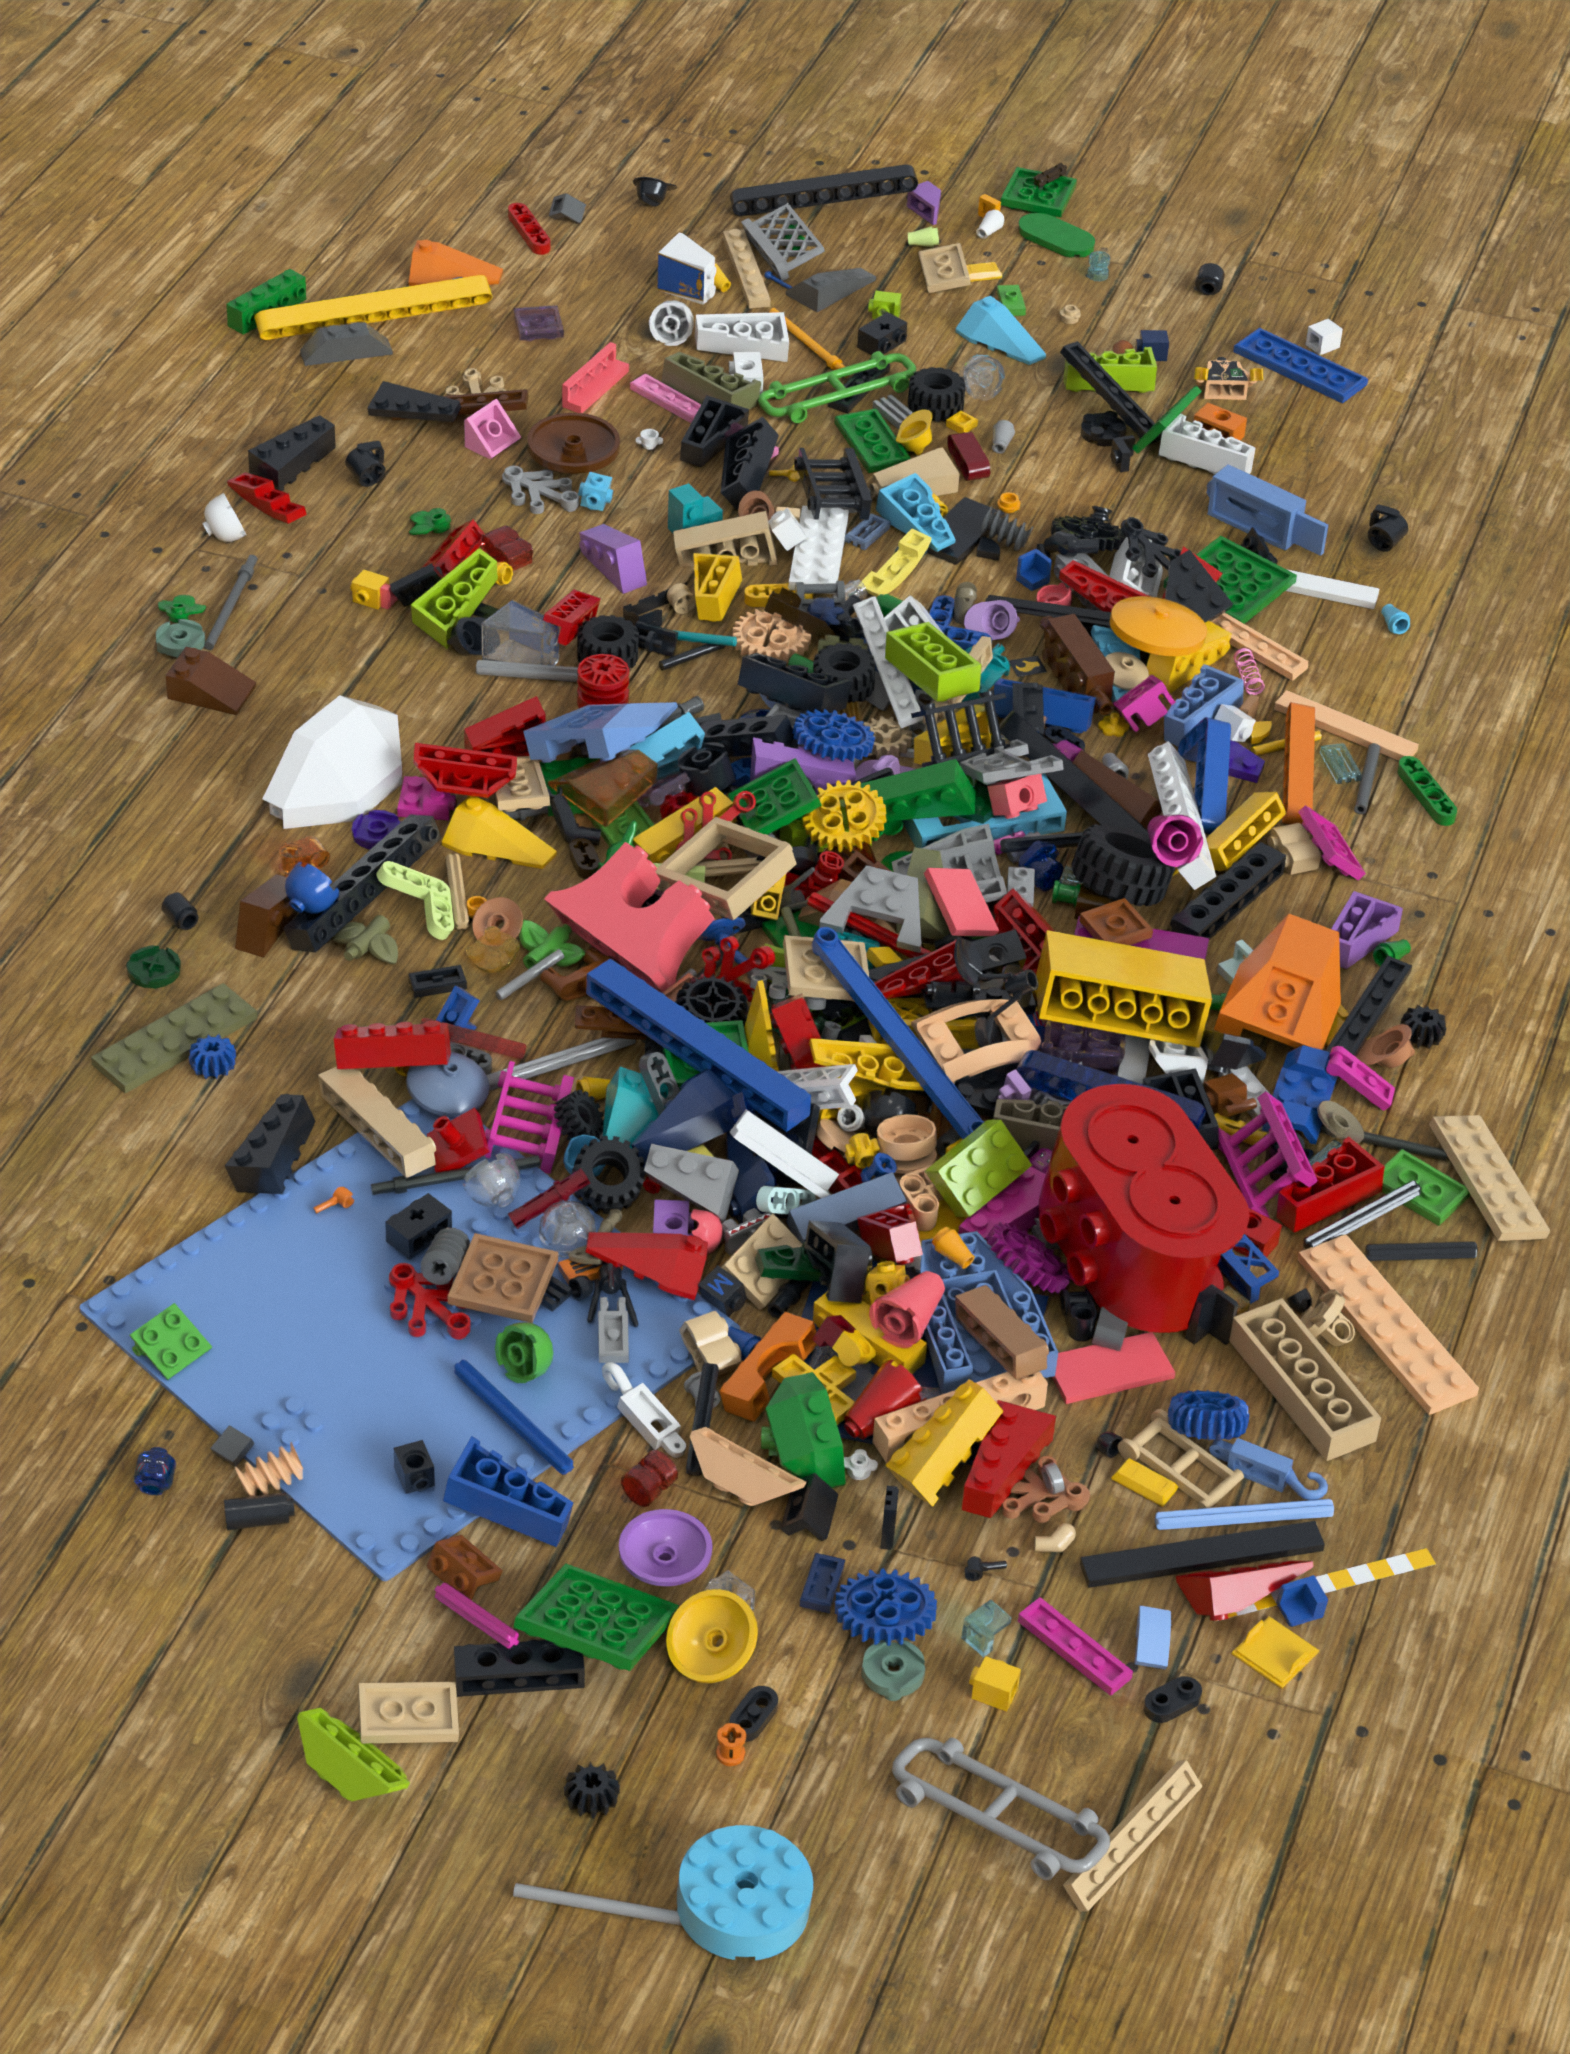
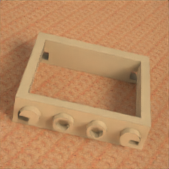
M715 817L657 868L655 872L661 879L658 889L664 893L666 889L679 880L687 886L693 884L701 891V898L711 906L710 912L735 920L796 865L792 852L793 848L786 841L775 839L747 827L745 828ZM721 842H726L766 857L729 891L685 876L688 871Z

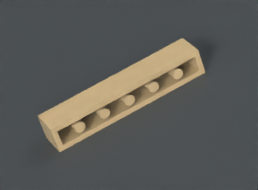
M336 1066L318 1075L322 1097L402 1175L408 1178L436 1165L434 1156L436 1146L434 1141L429 1136L426 1137L416 1123H411L402 1110L396 1109L387 1096H383L378 1092L376 1086L373 1083H369L358 1069H337Z

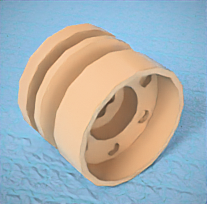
M905 1114L885 1119L879 1124L877 1128L879 1153H885L895 1161L897 1169L894 1176L898 1184H900L902 1176L936 1162V1127L928 1118Z

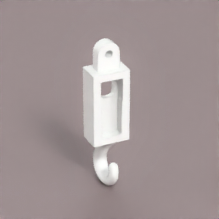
M614 1362L605 1363L602 1367V1375L606 1383L613 1391H617L620 1388L623 1394L617 1405L621 1413L654 1450L662 1446L670 1456L674 1458L681 1457L686 1449V1443L678 1435L681 1425L644 1383L633 1389L626 1374L619 1365ZM658 1421L664 1430L658 1433L651 1423Z

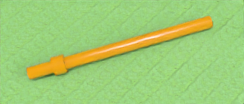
M772 308L769 313L779 312L776 308ZM785 317L787 330L827 362V366L830 369L837 370L846 367L841 359L836 355L832 356Z

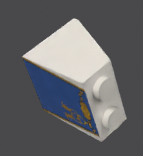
M679 232L658 252L657 290L702 305L714 296L716 286L714 285V277L716 275L715 257L686 235Z

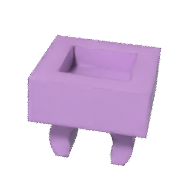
M1015 1069L1006 1074L1004 1086L999 1089L1001 1095L998 1096V1099L1029 1100L1032 1090Z

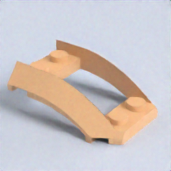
M984 999L961 1002L941 1008L911 1022V1026L926 1050L953 1084L954 1081L967 1075L970 1078L998 1066L1021 1062L1023 1065L1028 1064V1060L1033 1052H1036L1041 1045L1038 1032L1017 1001L994 1019L1007 1041L984 1046L964 1054L945 1023L974 1013L989 1012L992 1014L1009 1000Z

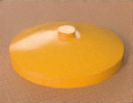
M1137 596L1123 599L1114 605L1109 621L1112 631L1125 643L1139 650L1162 656H1184L1195 653L1203 647L1207 636L1206 624L1199 615L1179 603L1157 597Z

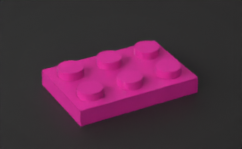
M1305 805L1298 811L1303 819L1302 825L1313 835L1311 840L1315 846L1324 853L1322 855L1323 860L1331 867L1337 866L1343 875H1351L1359 881L1366 873L1337 826Z

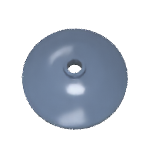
M451 1052L448 1065L410 1066L406 1077L407 1089L413 1100L425 1110L440 1116L458 1117L474 1107L476 1110H479L486 1102L489 1094V1080L484 1070L470 1058L455 1052Z

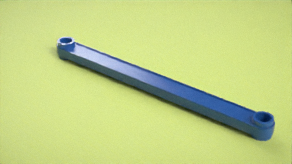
M829 927L818 929L812 941L813 952L830 969L961 1138H966L982 1125L984 1121H982L839 940L836 931Z

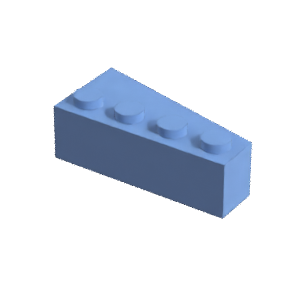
M1203 664L1200 668V674L1193 677L1190 687H1186L1183 690L1182 697L1176 699V703L1164 715V740L1178 747L1181 739L1203 718L1214 719L1221 704L1239 708L1243 704L1244 680Z

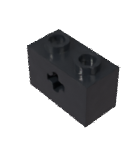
M886 312L858 329L857 348L870 355L876 351H880L884 355L906 341L907 322Z
M427 1193L420 1199L413 1201L399 1213L392 1215L385 1222L386 1242L410 1260L428 1248L440 1230L447 1227L452 1228V1210Z

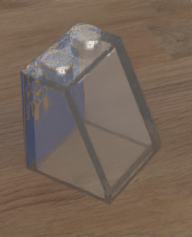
M511 600L482 622V660L555 666L559 662V643H557L559 626L543 621V614Z

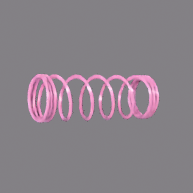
M1247 648L1239 649L1235 652L1233 658L1241 679L1243 680L1244 677L1246 693L1249 695L1260 694L1264 690L1265 685L1263 680H1261V675L1258 673L1259 670L1256 667L1252 651ZM1243 651H1247L1250 653L1244 654L1238 660H1236V657L1239 653ZM1250 655L1248 660L1239 662L1243 656ZM1252 662L1255 664L1254 666H1249L1244 670H1241V666H1247ZM1256 668L1257 672H1252L1246 677L1243 676L1244 672H1250ZM1257 674L1259 675V678L1250 679L1248 682H1245L1246 678H1252ZM1257 682L1262 683L1261 686L1259 687V688H1261L1259 691H1257V692H1249V691H1248V690L1254 691V690H1258V689H1259V688H1257V689H1249V688H1248L1249 684H1255V683H1257Z

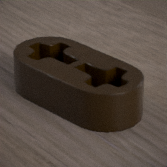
M585 838L572 840L569 844V856L579 877L588 879L599 870L598 863H600V859L590 840Z

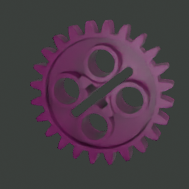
M999 1222L998 1225H994L986 1237L988 1239L987 1244L991 1246L990 1250L997 1253L996 1257L1005 1262L1003 1265L1011 1267L1014 1274H1018L1024 1281H1030L1034 1287L1038 1285L1043 1291L1047 1289L1051 1293L1054 1291L1059 1293L1070 1282L1071 1277L1066 1269L1067 1265L1060 1262L1061 1258L1054 1255L1052 1249H1047L1044 1242H1041L1034 1235L1027 1234L1024 1229L1020 1231L1015 1225L1011 1227L1008 1223L1003 1225Z

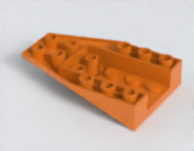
M1288 914L1239 965L1219 1012L1214 1030L1240 1037L1244 1028L1292 1046L1294 1049L1305 1045L1323 1050L1341 1003L1339 932Z

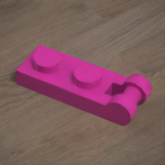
M1335 1046L1331 1049L1330 1060L1326 1067L1328 1074L1341 1077L1350 1087L1355 1088L1381 1110L1385 1111L1391 1106L1395 1087L1345 1048Z

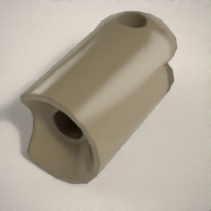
M971 582L960 583L955 593L953 619L956 623L964 625L967 611L973 606V602L977 598V588Z

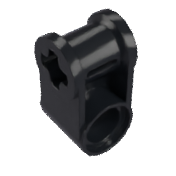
M1087 1288L1085 1291L1068 1292L1066 1289L1061 1290L1060 1306L1069 1336L1076 1341H1089L1094 1335L1097 1315L1092 1295Z

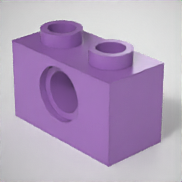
M655 1200L653 1233L692 1235V1233H688V1230H694V1220L691 1219V1213H689V1201Z

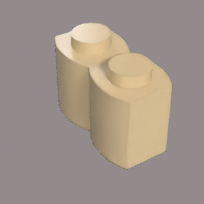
M1295 823L1271 828L1267 844L1286 855L1284 869L1288 874L1292 875L1319 868L1321 853L1309 838L1302 824Z
M716 1310L685 1321L679 1329L682 1340L692 1355L698 1372H702L703 1364L713 1363L718 1365V1376L735 1370L741 1363V1350L738 1344L733 1343L728 1336V1324L723 1317H720Z

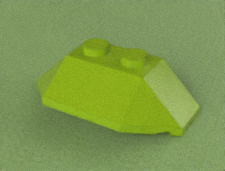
M321 1707L299 1712L297 1720L307 1764L317 1772L321 1779L333 1785L342 1797L352 1802L408 1788L410 1782L404 1770L372 1743L362 1744L358 1731L341 1720L330 1717L329 1713Z

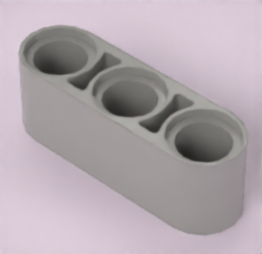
M1123 1035L1114 1084L1143 1086V1078L1146 1076L1150 1053V1039Z

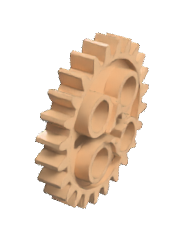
M755 609V614L746 612V617L740 616L739 621H735L732 636L737 638L735 649L741 650L740 655L759 653L788 663L789 658L793 654L797 653L804 656V651L809 650L811 633L802 629L803 626L800 624L797 627L782 620V615L774 613L772 615Z

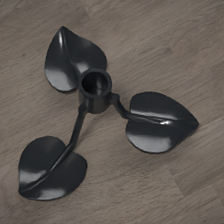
M960 936L955 943L954 959L961 977L971 985L977 984L978 978L981 980L1003 979L1005 989L1010 997V1000L988 1016V1019L984 1017L977 1019L975 1023V1037L978 1045L981 1048L1003 1042L999 1026L993 1023L995 1017L1016 1001L1021 1008L1027 1007L1032 991L1038 989L1037 976L1031 969L1024 971L1014 965L1004 966L1002 974L982 973L983 962L978 949L970 941L962 939Z

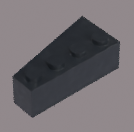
M319 415L248 450L249 473L273 480L274 488L283 491L287 483L292 484L297 480L299 473L307 472L310 469V464L319 462L336 448L335 425Z
M763 416L726 438L721 494L737 511L743 496L751 491H760L779 434Z
M281 1094L225 1164V1168L237 1192L283 1194L285 1190L284 1181L285 1179H290L293 1172L291 1168L293 1161H298L301 1155L299 1148L301 1145L306 1144L316 1122L304 1095Z

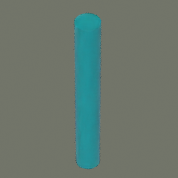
M676 631L678 632L677 641L736 646L737 638L734 636Z

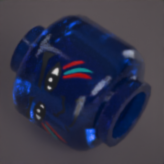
M153 1447L138 1455L133 1480L143 1493L161 1495L163 1491H167L172 1487L176 1461L174 1457L168 1454L167 1450Z

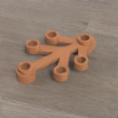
M1050 1456L1041 1457L1038 1463V1472L1042 1475V1466L1052 1462L1057 1465L1056 1460ZM1028 1467L1025 1471V1476L1022 1478L1025 1482H1017L1011 1489V1493L1023 1494L1024 1496L1019 1499L1007 1498L1003 1502L1002 1513L1005 1517L1014 1519L1020 1515V1512L1034 1505L1033 1519L1037 1522L1045 1523L1050 1520L1052 1515L1064 1508L1071 1511L1083 1509L1089 1502L1090 1492L1083 1484L1070 1482L1062 1475L1065 1489L1053 1495L1046 1488L1044 1481ZM1044 1498L1055 1499L1049 1504L1046 1502H1039Z

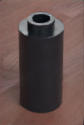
M286 1492L224 1500L227 1531L289 1523V1517L295 1516L293 1498H287Z

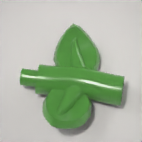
M523 920L519 938L522 946L530 951L523 958L524 965L528 969L558 949L564 954V958L555 964L559 967L575 964L584 957L585 951L577 945L566 943L569 940V934L572 932L569 925L564 924L562 927H555L549 934L540 925L529 920Z

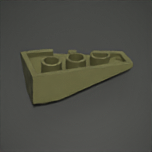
M914 847L907 875L918 878L921 937L939 940L949 935L950 930L928 885L924 872L927 868H943L940 851ZM897 923L896 933L900 934L902 924Z

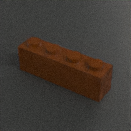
M1080 750L1073 763L1140 824L1148 829L1149 822L1162 812L1160 801Z

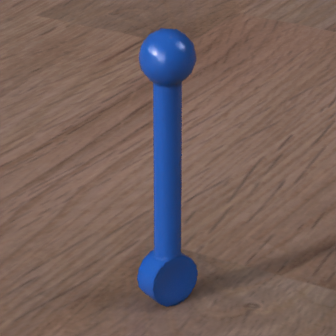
M771 271L765 272L764 276L766 279H772L788 290L792 288L789 284L773 276Z

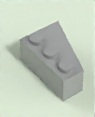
M651 1144L644 1172L655 1183L678 1197L689 1201L698 1209L714 1213L720 1218L721 1223L726 1220L739 1172L733 1161Z

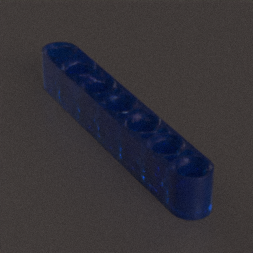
M1036 1050L1027 1051L1016 1069L1029 1087L1072 1101L1083 1092L1099 1086L1131 1084L1156 1090L1174 1100L1183 1109L1197 1130H1199L1206 1115L1204 1106L1197 1101Z

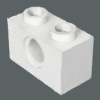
M733 352V361H729V374L733 376L735 373L744 375V380L752 382L754 379L761 381V394L763 392L764 377L760 352Z

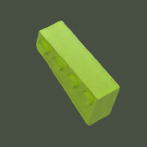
M1144 347L1143 352L1125 349L1124 354L1104 351L1101 356H1097L1094 353H1089L1124 391L1146 393L1155 390L1157 365L1151 347ZM1065 359L1063 380L1066 390L1073 392L1092 390L1096 392Z
M477 549L411 604L412 622L448 649L450 645L447 644V641L451 638V631L457 625L459 619L471 617L497 581V561L482 549Z

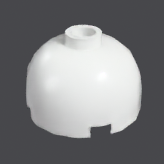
M676 300L665 301L659 304L652 312L649 320L650 331L657 341L665 343L664 345L677 346L685 342L692 334L694 316L690 308L684 303Z
M224 493L215 497L207 504L204 511L206 522L202 524L209 536L214 534L220 541L232 542L247 535Z

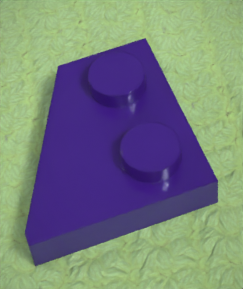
M1230 740L1228 776L1258 783L1264 770L1265 761L1236 741Z

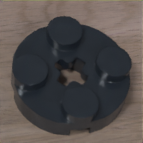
M1115 411L1095 414L1087 413L1083 416L1080 432L1083 439L1089 443L1093 440L1097 441L1098 446H1112L1113 438L1126 436V424L1118 417Z

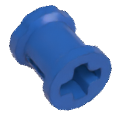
M878 1153L870 1167H866L861 1171L862 1182L870 1181L873 1175L875 1178L891 1172L894 1174L897 1166L892 1157L885 1153Z

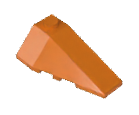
M417 240L412 253L409 286L476 275H484L489 285L499 284L503 269L439 242Z

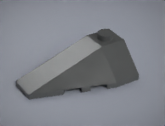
M862 268L817 273L787 290L786 295L813 311L819 312L876 281V276Z

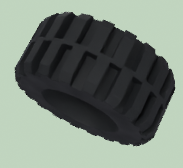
M1094 824L1085 829L1071 863L1074 876H1076L1079 882L1084 883V886L1088 889H1092L1095 893L1104 895L1113 901L1125 898L1130 904L1135 906L1145 905L1146 907L1153 904L1156 905L1162 901L1175 871V867L1165 865L1155 856L1150 838L1146 834L1113 824L1111 826L1107 824Z

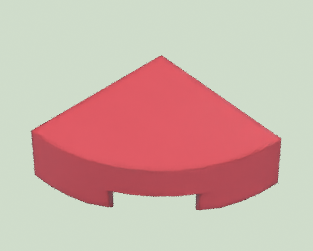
M384 584L380 587L381 607L389 609L398 599L392 593L389 584Z

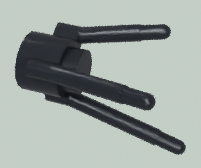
M612 1263L602 1265L599 1269V1279L594 1281V1293L587 1321L589 1323L593 1321L601 1290L607 1294H614L621 1290L622 1296L625 1297V1304L634 1327H637L639 1323L627 1290V1282L625 1279H622L621 1268L615 1267Z

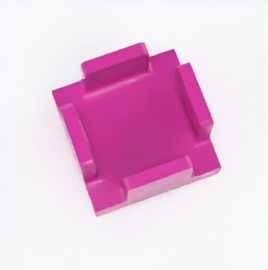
M1151 674L1113 704L1130 728L1137 732L1139 728L1130 717L1131 715L1135 714L1147 726H1151L1167 714L1166 708L1158 698L1160 694L1171 706L1176 702L1166 690L1167 688L1163 682Z

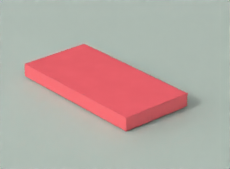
M1153 1332L1124 1338L1120 1351L1092 1345L1058 1353L1056 1373L1052 1379L1065 1404L1174 1379L1175 1371Z

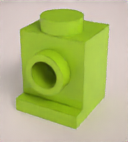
M875 291L874 299L869 300L868 312H872V319H876L886 312L899 318L902 294Z

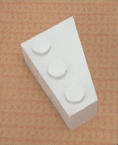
M911 595L884 617L889 631L930 622L942 632L924 606Z

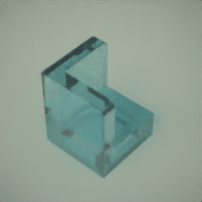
M990 1599L964 1618L962 1639L982 1657H985L993 1651L994 1635L1011 1624L1012 1617Z

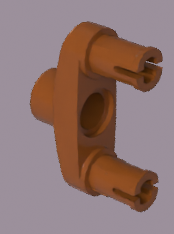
M591 947L590 950L587 949L583 957V961L589 965L568 976H563L550 967L542 972L540 979L543 983L550 986L554 993L563 1000H573L587 995V973L609 959L618 964L619 962L611 956H605L596 948Z

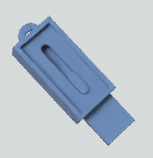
M1229 464L1216 473L1213 479L1208 482L1206 491L1210 498L1208 515L1246 533H1249L1250 529L1254 527L1258 535L1264 538L1265 542L1284 551L1293 544H1296L1320 556L1324 553L1328 524L1304 513L1305 499Z

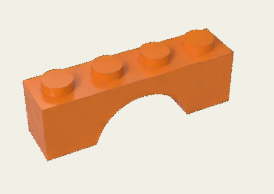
M787 1312L782 1314L719 1390L725 1412L755 1422L770 1402L764 1380L772 1371V1368L793 1353L804 1361L817 1346L812 1340L817 1332L814 1321Z

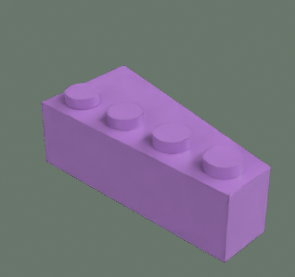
M753 737L750 782L794 758L797 759L806 777L813 783L816 795H818L817 788L827 789V783L834 787L837 780L842 785H845L847 780H850L851 783L856 780L854 763L845 758L844 762L840 761L839 758H835L832 761L828 756L821 758L819 753L811 754V751L804 750V747L798 746L797 749L785 747L784 743L775 741L773 744L764 743L762 739Z

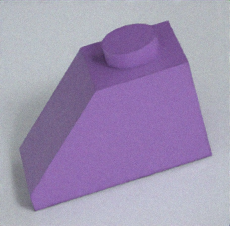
M929 181L920 183L915 190L908 192L907 207L932 225L937 224L940 209L941 190Z

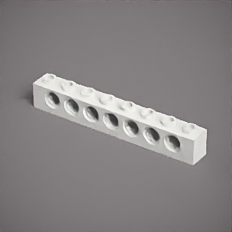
M1168 741L1163 745L1155 747L1152 752L1148 753L1163 815L1188 816L1199 824L1201 828L1203 846L1200 854L1191 863L1177 867L1181 875L1195 890L1215 878L1216 873L1185 760Z

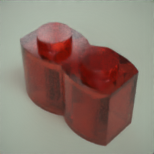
M504 525L481 535V549L497 562H506L512 567L513 571L532 563V545L520 538L518 533L509 526Z

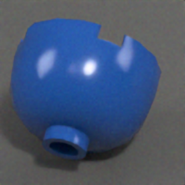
M298 862L290 871L285 881V891L290 900L289 904L299 913L303 911L314 914L321 913L329 908L339 897V890L336 887L333 891L329 886L332 880L322 871L310 864L302 867V862Z

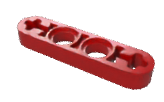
M523 203L510 204L508 206V218L531 251L538 255L549 253L551 250V240L528 207Z

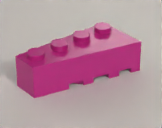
M1033 1167L1027 1169L972 1216L967 1217L959 1226L958 1234L977 1231L988 1242L986 1237L994 1225H998L999 1222L1003 1225L1008 1223L1011 1227L1015 1225L1020 1231L1024 1229L1027 1232L1028 1229L1036 1225L1034 1218L1040 1215L1039 1195L1046 1174Z

